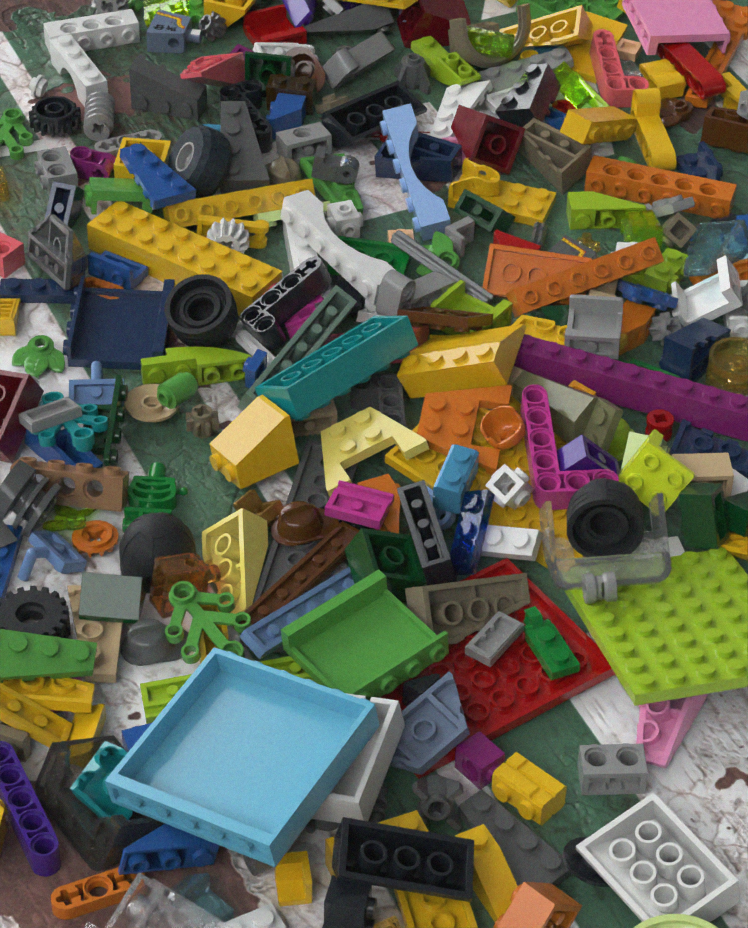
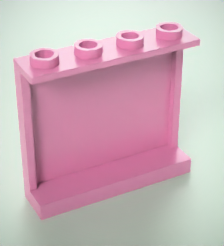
M712 0L622 1V6L646 55H656L658 43L716 41L721 53H725L726 46L730 42V31L727 30L723 18L720 17Z

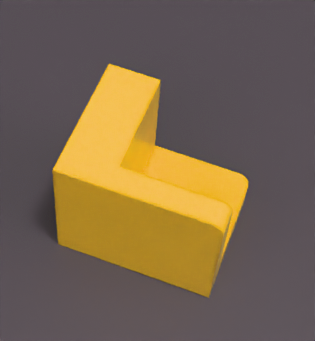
M307 851L286 853L277 866L274 867L278 904L281 907L311 904L312 878Z

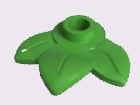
M435 231L432 237V245L422 246L442 260L451 261L450 265L458 269L460 259L457 253L453 251L452 240L445 234ZM421 263L416 270V273L420 276L432 272Z
M37 335L31 338L26 346L15 351L12 357V366H24L27 374L38 378L47 368L57 373H63L65 358L61 351L54 348V342L50 337Z

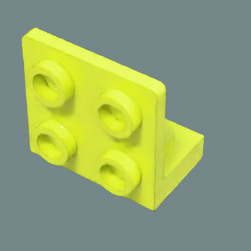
M654 429L623 467L618 478L619 482L625 483L637 494L640 502L659 516H662L677 499L679 493L691 482L695 473L662 449L659 444L663 435Z

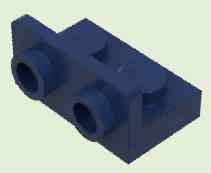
M704 141L699 142L697 153L676 156V168L679 173L718 181L723 176L722 164L717 161L713 151L708 148Z

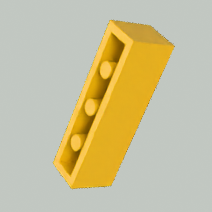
M615 106L569 109L560 132L581 144L628 140L634 133V124L637 118Z

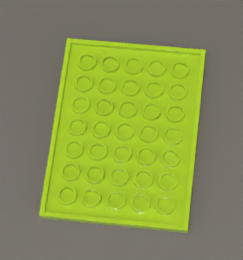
M720 547L719 549L700 552L687 551L679 556H657L653 560H630L624 564L617 565L604 564L598 568L585 570L573 569L568 575L560 573V585L635 706L748 687V575L734 556L727 552L725 548ZM613 571L617 583V600L606 602L603 599L597 600L593 604H585L582 592V575L592 573L595 576H599L603 572Z

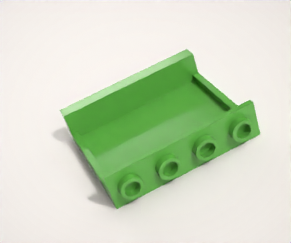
M380 570L375 571L281 629L283 650L315 682L331 689H339L347 694L366 696V699L369 701L371 697L380 698L384 694L391 693L397 686L410 678L416 677L422 670L435 662L441 661L449 654L448 633L443 631L436 635L387 589L386 576Z

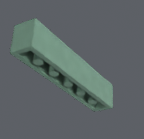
M335 285L249 388L237 407L242 411L245 410L258 397L255 391L256 386L320 349L348 316L357 301Z

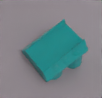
M104 741L72 784L70 790L74 796L114 830L119 831L121 826L132 816L133 811L112 803L105 780L125 757L127 752L119 746Z

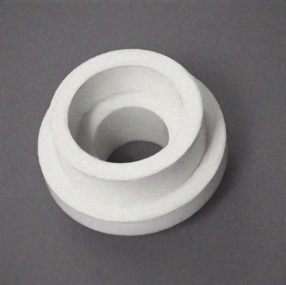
M39 74L37 78H32L29 84L31 96L43 97L49 81L44 79L43 75Z

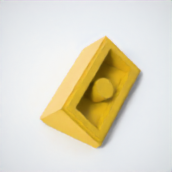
M105 704L93 705L91 713L74 714L71 722L73 725L66 746L61 752L60 761L88 764L95 754L106 720Z

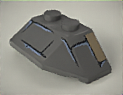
M54 214L48 215L39 222L36 228L29 230L27 256L64 290H70L80 283L81 275H85V270L88 268V259L74 231Z

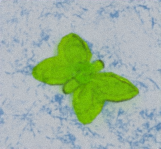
M55 505L56 515L54 520L44 522L42 528L51 532L83 529L86 527L85 517L91 515L96 509L87 508L77 511L70 506Z

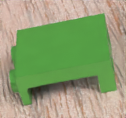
M89 177V185L84 186V200H86V207H90L91 214H97V201L138 202L140 209L152 214L150 199L145 198L141 185L138 186L135 179Z

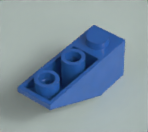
M164 824L123 849L118 873L119 875L140 874L151 871L214 865L219 845Z

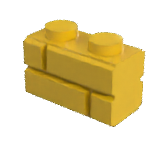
M517 752L509 757L506 763L503 762L496 768L492 774L491 791H493L495 797L499 801L508 802L517 808L519 814L526 820L532 819L542 826L551 818L552 814L555 815L565 804L567 786Z

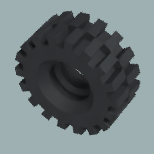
M30 586V590L24 591V587L17 588L16 594H13L12 591L6 593V600L0 598V629L69 639L68 635H71L69 608L64 597L60 598L59 593L55 590L50 594L47 587H42L41 591L37 590V586ZM28 619H40L39 622L32 624L22 623Z

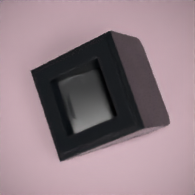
M435 673L405 682L403 684V704L405 706L410 705L441 679L440 675Z

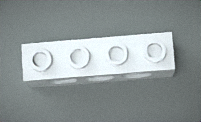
M132 9L43 23L45 44L49 53V40L56 39L62 35H72L83 51L140 42L139 22Z

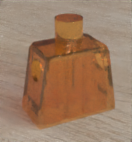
M194 552L155 557L149 601L163 619L172 616L174 607L169 602V592L175 583L188 581L197 588L198 592L207 593L208 584L220 581V570L216 564L207 566L200 556Z

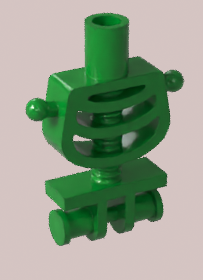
M159 462L152 463L149 467L148 476L136 475L133 477L127 490L129 507L124 509L123 533L132 521L144 514L164 512L172 515V511L177 506L176 495L185 496L188 494L186 487L176 489L175 478L165 477L166 467L164 464Z

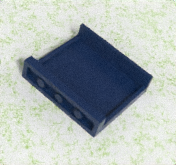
M81 275L79 286L74 287V301L76 302L71 303L70 318L72 321L67 322L66 333L68 340L64 339L63 355L68 358V367L91 368L92 362L99 361L102 364V368L141 370L140 359L166 355L165 348L169 346L171 326L165 316V302L169 293L175 287V280L164 279L163 291L86 288L85 275ZM98 295H108V296H110V297L114 296V297H119V298H118V299H107V298H104V297H101V296H98Z

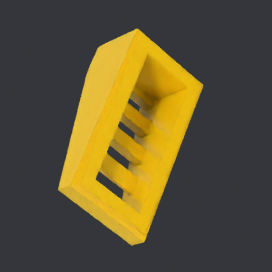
M0 298V336H16L21 303L20 298Z

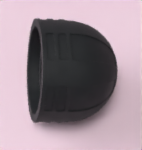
M201 274L184 279L171 290L165 302L167 321L178 339L189 347H219L234 333L238 324L236 302L228 285L213 275Z
M600 478L590 481L574 493L567 509V537L572 547L578 553L597 561H614L628 556L637 549L644 536V515L637 494L628 485L616 480Z
M164 512L144 514L130 523L120 541L121 575L149 577L146 593H169L175 583L180 581L190 582L195 575L197 561L193 534L174 515Z

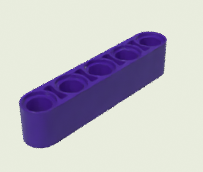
M0 741V799L7 808L8 815L6 816L33 872L43 877L52 876L61 867L58 838L14 748L10 743Z

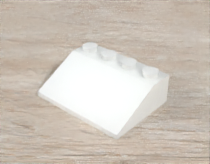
M654 792L576 845V850L642 922L665 914H686L710 922L740 902L739 880Z

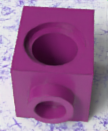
M480 731L456 746L455 768L479 790L492 783L494 770L503 762L505 763V753Z

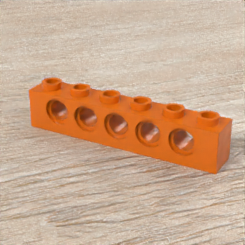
M593 155L586 170L584 191H593L629 201L649 203L650 205L654 201L681 194L683 199L693 196L695 206L682 210V212L720 219L729 215L732 211L737 184Z
M653 237L515 288L506 293L508 301L513 303L512 312L514 317L517 318L536 311L541 306H550L566 300L572 294L579 295L590 291V289L601 287L652 268L664 262L657 240Z

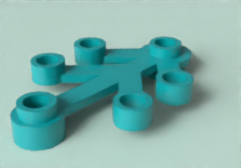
M48 392L41 397L42 401L39 403V406L62 399L64 395L60 392ZM76 403L82 408L81 417L33 433V435H38L40 446L51 447L56 444V433L64 426L71 435L72 445L76 450L87 452L95 444L94 432L108 430V418L102 415L98 416V407L95 404ZM77 423L92 425V429L87 427L80 428Z

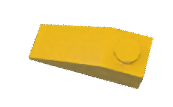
M482 824L459 833L455 837L474 840L473 891L493 921L496 922L503 913H506L512 902L510 900L511 895L518 886L500 846L487 827Z

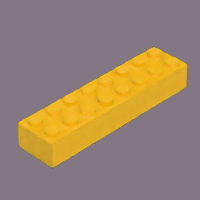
M116 201L87 224L89 249L100 254L104 251H109L148 267V275L164 282V279H174L176 286L188 277L201 274L220 278L228 285L235 299L238 316L266 293L272 284L278 283L283 279L282 270L123 201Z

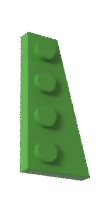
M344 153L333 154L341 157L345 156ZM315 156L300 158V168L309 179H313V185L326 201L336 203L352 200L357 212H361L363 215L364 208L358 191L354 189L355 182L344 184L313 178L311 174Z
M0 629V683H3V680L11 679L34 681L37 677L59 679L92 676L97 643Z

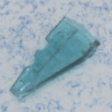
M745 220L699 223L696 227V232L689 239L690 246L687 248L688 257L685 259L683 273L685 277L710 275L718 271L717 259L725 255L732 264L742 260L748 253V229Z

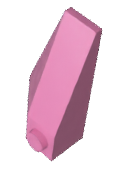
M708 694L638 705L640 711L636 744L643 743L647 764L667 768Z

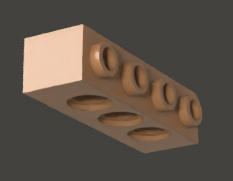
M29 456L20 457L10 466L11 471L15 464L22 460L34 468L36 474L49 478L50 480L44 490L46 493L55 483L60 485L62 489L58 494L56 505L122 512L128 504L129 471H121V468L118 466H105L102 469L93 468V465L90 463H77L75 466L66 465L65 461L62 460L38 462L37 458ZM36 474L32 481L34 485L39 483L36 479ZM64 477L71 478L75 483V488L66 486ZM92 481H99L103 486V491L95 490L92 486Z

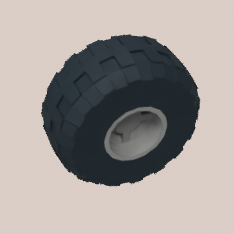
M204 125L193 126L181 134L176 144H174L169 155L168 166L196 189V198L212 196L221 187L228 174V169L231 165L232 149L227 137L223 133Z

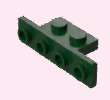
M116 374L112 405L95 404L98 407V416L102 415L108 418V430L94 432L95 444L90 451L94 455H104V467L118 465V449L115 448L116 444H121L122 431L119 428V423H124L125 407L122 406V401H127L128 385H123L122 375ZM83 425V427L92 429V425Z

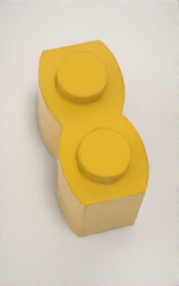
M661 59L639 64V76L644 77L649 82L648 88H659L661 99L683 96L686 80L683 75L676 71L674 64H671L669 60Z

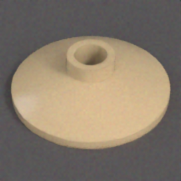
M145 384L135 387L128 392L127 401H124L127 413L133 418L144 422H160L169 419L178 411L179 406L169 409L160 404L157 399V387L159 384Z

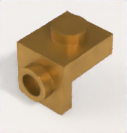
M254 489L249 490L233 503L236 511L244 508L267 520L268 527L276 521L280 510L284 507L280 500L262 503Z

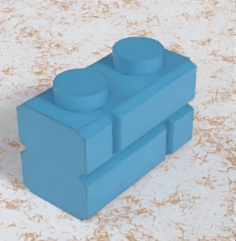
M456 444L451 445L433 486V507L454 514H460L478 472L479 452L477 450Z

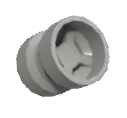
M613 571L603 572L599 576H595L592 573L582 575V592L585 604H593L597 600L603 599L606 602L617 600V583Z

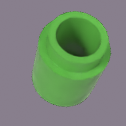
M189 372L178 373L157 387V399L161 405L174 409L194 396L198 390V383Z

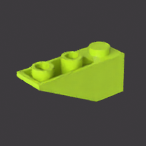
M593 191L568 192L566 214L570 230L644 228L645 205Z

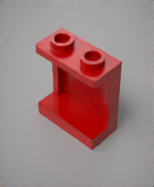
M284 4L247 12L243 16L244 34L253 46L256 42L307 44V30L303 26L295 28L287 19Z

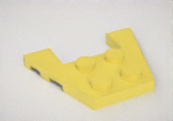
M372 407L359 411L322 430V452L328 495L330 497L334 489L338 487L339 480L352 483L344 469L396 444L403 456L408 460L429 449L426 439Z

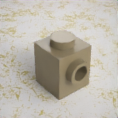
M678 212L673 213L657 233L662 236L659 240L668 248H682L696 232L697 228Z

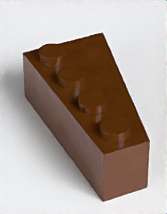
M710 107L704 118L701 141H704L711 147H724L735 153H748V120L738 115L735 109Z

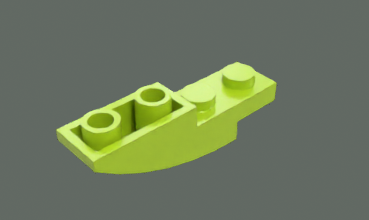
M431 35L411 42V50L423 57L430 67V76L441 83L449 86L455 84L462 86L481 79V75L457 52L448 53Z
M194 346L165 348L166 355L140 359L143 385L162 384L178 373L189 372L197 379L198 386L245 380L243 366L250 355L223 348Z

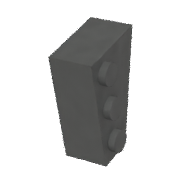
M139 54L129 68L131 108L198 121L207 107V86L202 83L183 80L180 76L181 73L176 75L166 70V66L160 63L157 66L145 60L146 56Z

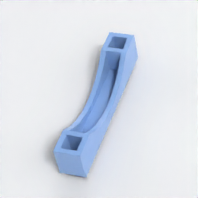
M411 103L383 110L384 121H380L383 136H388L389 140H386L389 155L394 154L395 159L392 160L395 173H400L401 175L399 184L402 193H407L408 198H405L407 210L409 213L413 212L414 218H412L415 233L420 232L422 241L432 239L435 231L445 234V227L450 225L451 222L444 200L423 186L411 167L413 147L419 137L417 120Z

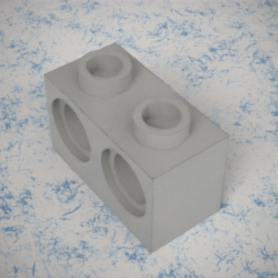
M66 146L37 151L38 161L34 162L35 172L37 176H40L42 190L46 189L49 196L53 181L78 186L77 172Z
M643 743L579 746L577 768L581 795L645 794L648 770Z

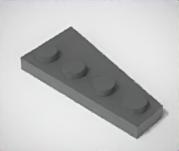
M481 789L458 806V815L468 829L482 824L487 827L500 846L517 886L523 884V882L552 883L557 887L573 875L565 866L562 855L484 790Z

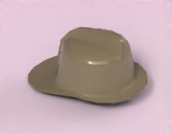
M279 156L271 163L265 165L270 185L303 180L300 167L293 159Z

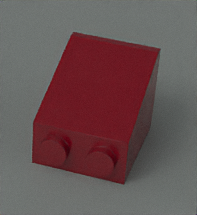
M418 0L406 9H403L397 18V23L404 47L411 48L412 41L430 35L441 46H450L448 30L450 29L449 20L466 18L467 25H471L465 2L463 0Z
M462 105L458 106L451 125L459 145H462V151L466 158L506 174L510 173L526 128Z

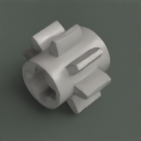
M669 312L660 313V316L652 317L653 322L650 328H648L653 337L652 341L661 340V346H664L666 336L682 329L678 321L679 317H670Z

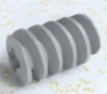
M103 91L94 92L86 99L83 129L85 135L91 140L100 141L108 139L114 128L115 100L109 93Z

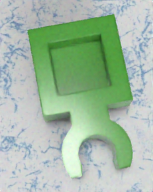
M184 0L185 16H189L192 19V24L199 23L200 19L204 16V0Z

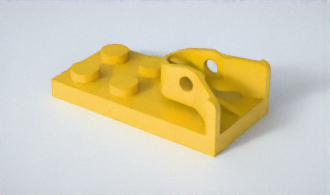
M465 158L459 181L452 182L449 186L448 207L454 208L464 189H467L515 216L516 218L513 222L534 226L538 221L540 223L546 222L556 202L557 192L529 187L521 183L500 180L499 173L493 168L478 165L470 161L469 158ZM480 171H485L486 175H482Z

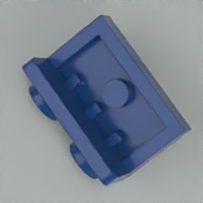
M104 251L101 255L93 252L87 255L89 275L117 284L124 289L133 290L148 276L147 266L109 251Z

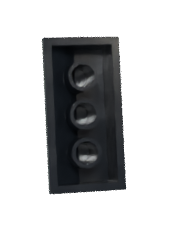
M397 80L323 112L322 125L332 135V146L337 148L353 145L382 132L380 121H384L383 110L411 103L416 117L427 112V108Z
M342 818L334 837L332 869L338 880L471 902L474 840L358 819Z

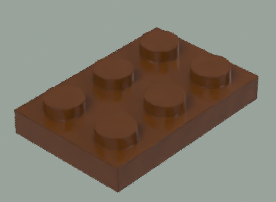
M427 306L397 309V316H408L412 327H422L424 324L430 325L431 329L445 330L446 327L454 328L455 332H470V330L481 331L482 326L493 325V314Z

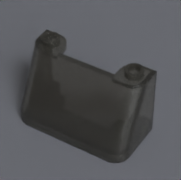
M114 735L53 742L35 784V793L42 808L88 866L95 871L109 869L119 864L124 848L165 824L133 811L128 821L122 814L113 815L111 818L108 816L99 818L74 796L70 790L72 784L104 741L124 749Z

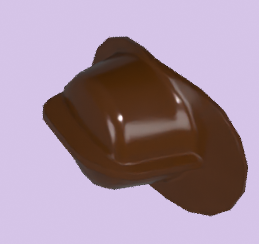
M294 47L288 50L285 55L292 56L296 64L295 77L306 76L317 79L318 93L325 83V72L314 53L305 47Z
M294 501L286 504L280 510L278 518L272 524L271 534L273 539L279 544L298 546L307 542L324 539L339 525V521L336 518L325 516V509L317 508L315 505L304 501Z

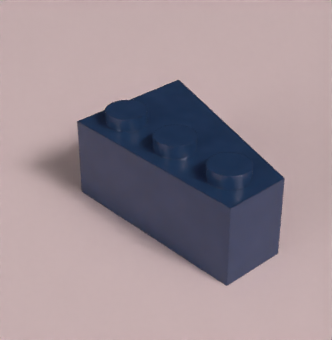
M418 132L419 137L411 155V167L419 180L453 182L462 168V145ZM385 140L374 156L376 177L401 179L400 173H395L392 162L395 157L394 154L389 155Z

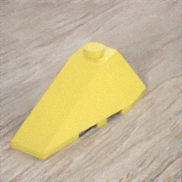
M244 508L239 509L202 531V556L204 562L210 566L212 572L209 575L211 582L216 584L217 594L229 592L234 596L235 609L230 612L234 614L244 612L252 605L268 548L267 520ZM230 601L223 602L224 605L230 603Z

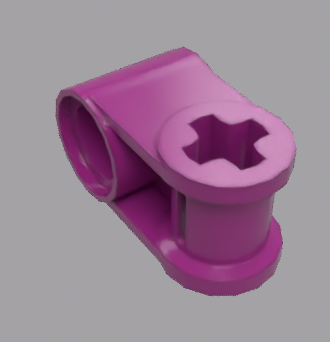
M77 146L71 149L70 158L76 169L78 179L89 180V177H101L103 174L102 178H110V174L114 172L116 160L114 155L89 149L85 146Z

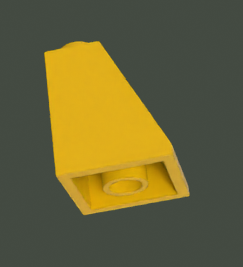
M264 395L258 396L209 444L212 453L209 459L214 470L220 471L228 482L234 483L240 489L299 464L290 415Z

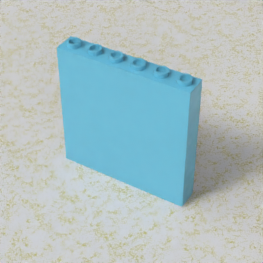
M214 647L107 777L105 784L112 803L276 867L379 728L380 724L376 706L367 699L348 695L339 689H331L317 684L313 680L303 679L285 670H278L263 665L259 661H252L238 656L231 651H224Z

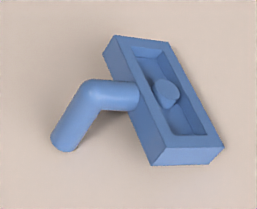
M94 361L91 364V379L69 380V398L79 404L112 405L115 379H103L102 364L99 361Z
M55 529L32 531L28 541L34 547L26 551L17 577L22 581H28L36 559L46 558L56 571L63 574L84 571L87 561Z

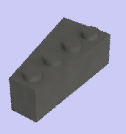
M221 101L220 132L227 137L232 149L231 165L220 187L221 194L269 186V176L246 102Z

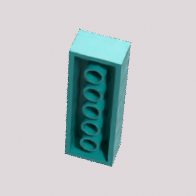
M373 316L256 386L257 396L264 395L289 414L290 419H295V421L305 420L311 416L310 412L328 406L331 404L330 400L334 397L349 393L351 387L355 384H361L370 380V375L386 370L394 360L410 355L409 351L418 346L408 316Z

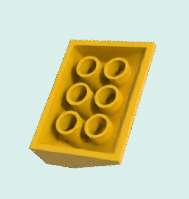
M525 324L429 339L410 352V355L403 358L397 377L410 399L425 397L426 393L507 385L527 327Z

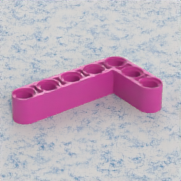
M534 384L528 385L523 389L520 414L526 425L524 440L531 486L534 488L532 491L533 501L538 508L543 510L568 509L569 502L574 493L590 481L600 478L619 481L618 475L609 469L560 471L547 392L542 386Z

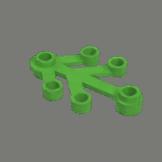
M17 108L6 109L0 119V146L3 142L7 145L10 158L13 160L22 159L24 157L23 146H30L34 143L33 134L28 132L23 125L25 123V116ZM12 129H14L19 135L20 145H18L16 140L10 134Z
M188 581L175 583L169 592V602L174 607L170 624L165 628V635L169 643H180L184 639L182 623L186 611L193 617L186 644L181 648L183 661L187 664H194L199 661L201 655L198 646L202 631L206 633L218 649L231 651L245 658L243 645L238 641H228L215 625L234 626V629L239 633H242L252 625L251 617L248 613H230L235 609L234 596L229 592L221 594L198 592L197 588ZM224 601H230L228 604H221ZM199 604L217 605L220 612L203 610ZM240 621H247L245 624H238ZM174 631L179 632L177 635H170ZM188 652H195L193 655H186Z

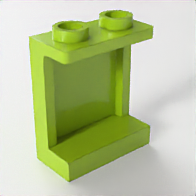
M459 280L456 284L450 286L438 299L433 300L430 307L493 314V325L482 326V330L506 327L511 324L513 303L503 299L493 307L466 294L465 281ZM446 327L445 330H442L450 335L469 333L455 332L454 328Z

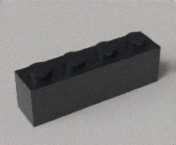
M422 480L397 488L427 586L457 582L452 561L425 481Z

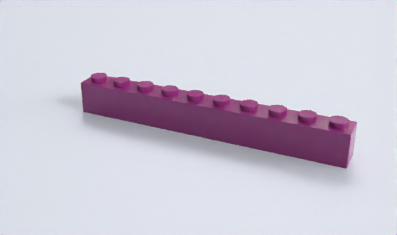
M527 334L523 336L514 363L515 367L566 386L573 380H576L595 391L597 397L606 399L613 404L644 413H649L655 409H663L670 412L676 422L681 423L682 419L692 422L691 426L701 429L706 428L715 433L748 442V397L742 394H735L713 386L664 374L660 371H653L635 364H628L606 356L585 352L581 349L560 345L556 342L535 338Z

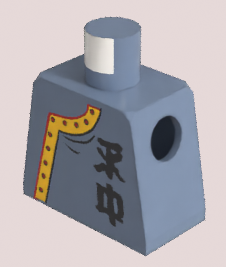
M157 10L146 32L147 52L184 53L189 42L201 44L203 31L192 29V19L189 16Z

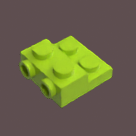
M667 248L662 253L664 262L622 278V280L670 294L672 291L671 283L677 281L680 284V281L690 274L692 269L690 255Z

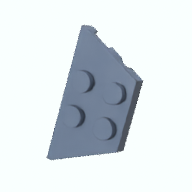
M450 671L402 710L405 727L390 766L422 775L470 734L456 683Z

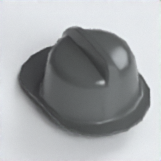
M153 618L142 619L131 626L128 636L124 638L121 644L120 653L125 661L137 666L182 659L181 648L186 644L189 633L183 629L184 639L178 644H171L167 641L165 635L167 625ZM174 631L170 635H177L179 632Z

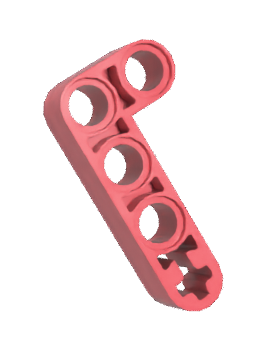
M605 29L596 30L593 33L589 54L600 96L610 106L631 108L633 90L646 89L649 87V82L641 76H624L613 34Z

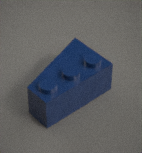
M703 317L665 337L663 355L660 358L659 366L663 370L679 375L682 379L697 382L728 351L731 330Z

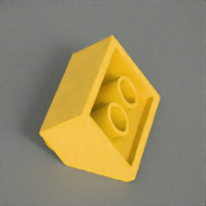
M204 0V15L208 14L211 16V13L214 11L226 19L224 24L228 27L244 16L256 0Z

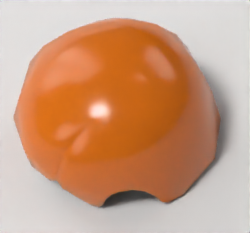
M498 406L490 410L482 418L480 431L485 440L495 449L508 450L518 445L525 436L526 425L524 420L512 406Z

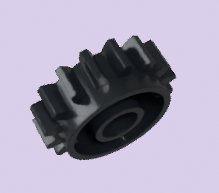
M50 96L43 98L32 106V111H29L30 128H34L35 133L41 131L42 136L50 134L51 137H54L55 134H59L63 137L65 132L72 134V129L78 130L79 124H82L80 107H76V103H73V101L66 97Z

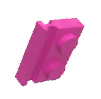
M339 480L338 487L334 489L325 506V516L380 530L389 513L390 506L394 503V494Z

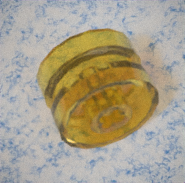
M723 338L712 345L709 350L705 385L735 394L748 395L747 338Z

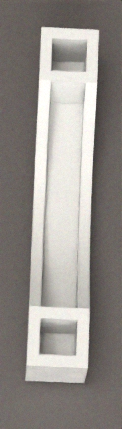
M309 190L284 197L280 218L372 305H376L383 276L387 271L395 269L386 261L360 253L340 240L325 220L323 203Z

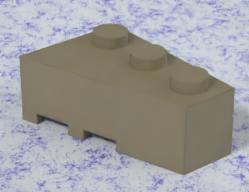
M533 118L523 127L526 129L520 143V153L563 195L586 174V170L592 160L591 145L581 144L562 134L560 130Z

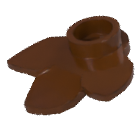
M676 98L661 99L660 118L665 128L677 125L680 121H685L692 116L693 105L691 102Z

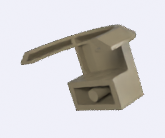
M530 3L517 5L518 28L511 44L500 42L499 23L485 21L467 25L466 18L449 20L450 53L457 52L466 62L484 68L497 67L509 62L522 50L528 39L531 28Z

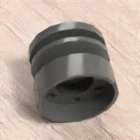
M19 460L0 485V520L3 521L14 512L17 515L12 527L17 529L26 520L27 524L22 534L29 537L32 531L43 525L54 509L62 487L55 483L46 493L44 490L50 479L45 477L37 485H34L32 481L36 470L22 460Z

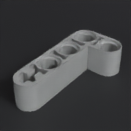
M380 31L349 50L344 47L336 52L323 66L325 80L335 90L385 60L396 49L384 33Z
M391 269L382 278L376 312L382 316H397V309L420 306L430 307L433 300L438 299L450 286L457 282L437 271L412 280Z

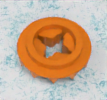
M87 521L80 524L73 531L72 544L73 547L77 548L79 554L87 552L89 557L93 554L103 556L104 551L113 552L114 546L118 545V531L112 524L105 521Z

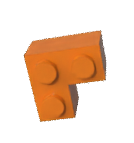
M523 882L513 891L510 898L512 902L506 913H503L496 920L494 928H570L582 905L552 883Z

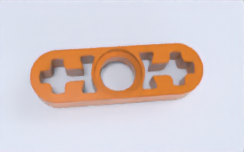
M119 867L62 885L51 894L52 912L59 919L69 920L136 898L145 890V873L119 875ZM131 879V881L135 883L129 884V882L125 880ZM113 883L118 888L117 890H113ZM95 887H103L108 890L105 895L100 897L92 896L89 893ZM83 893L84 901H81V895L79 896V894ZM68 900V902L71 904L65 905V903L61 901Z

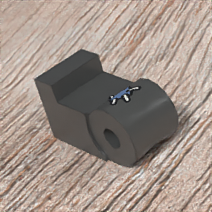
M318 145L311 177L337 183H353L358 175L359 161L351 155L341 157L326 153L327 147Z

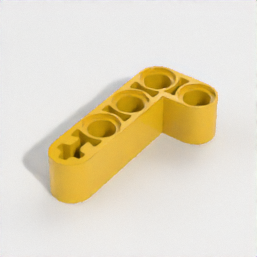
M659 88L634 89L630 115L637 118L634 124V135L647 166L664 170H675L676 153L660 118L661 95Z

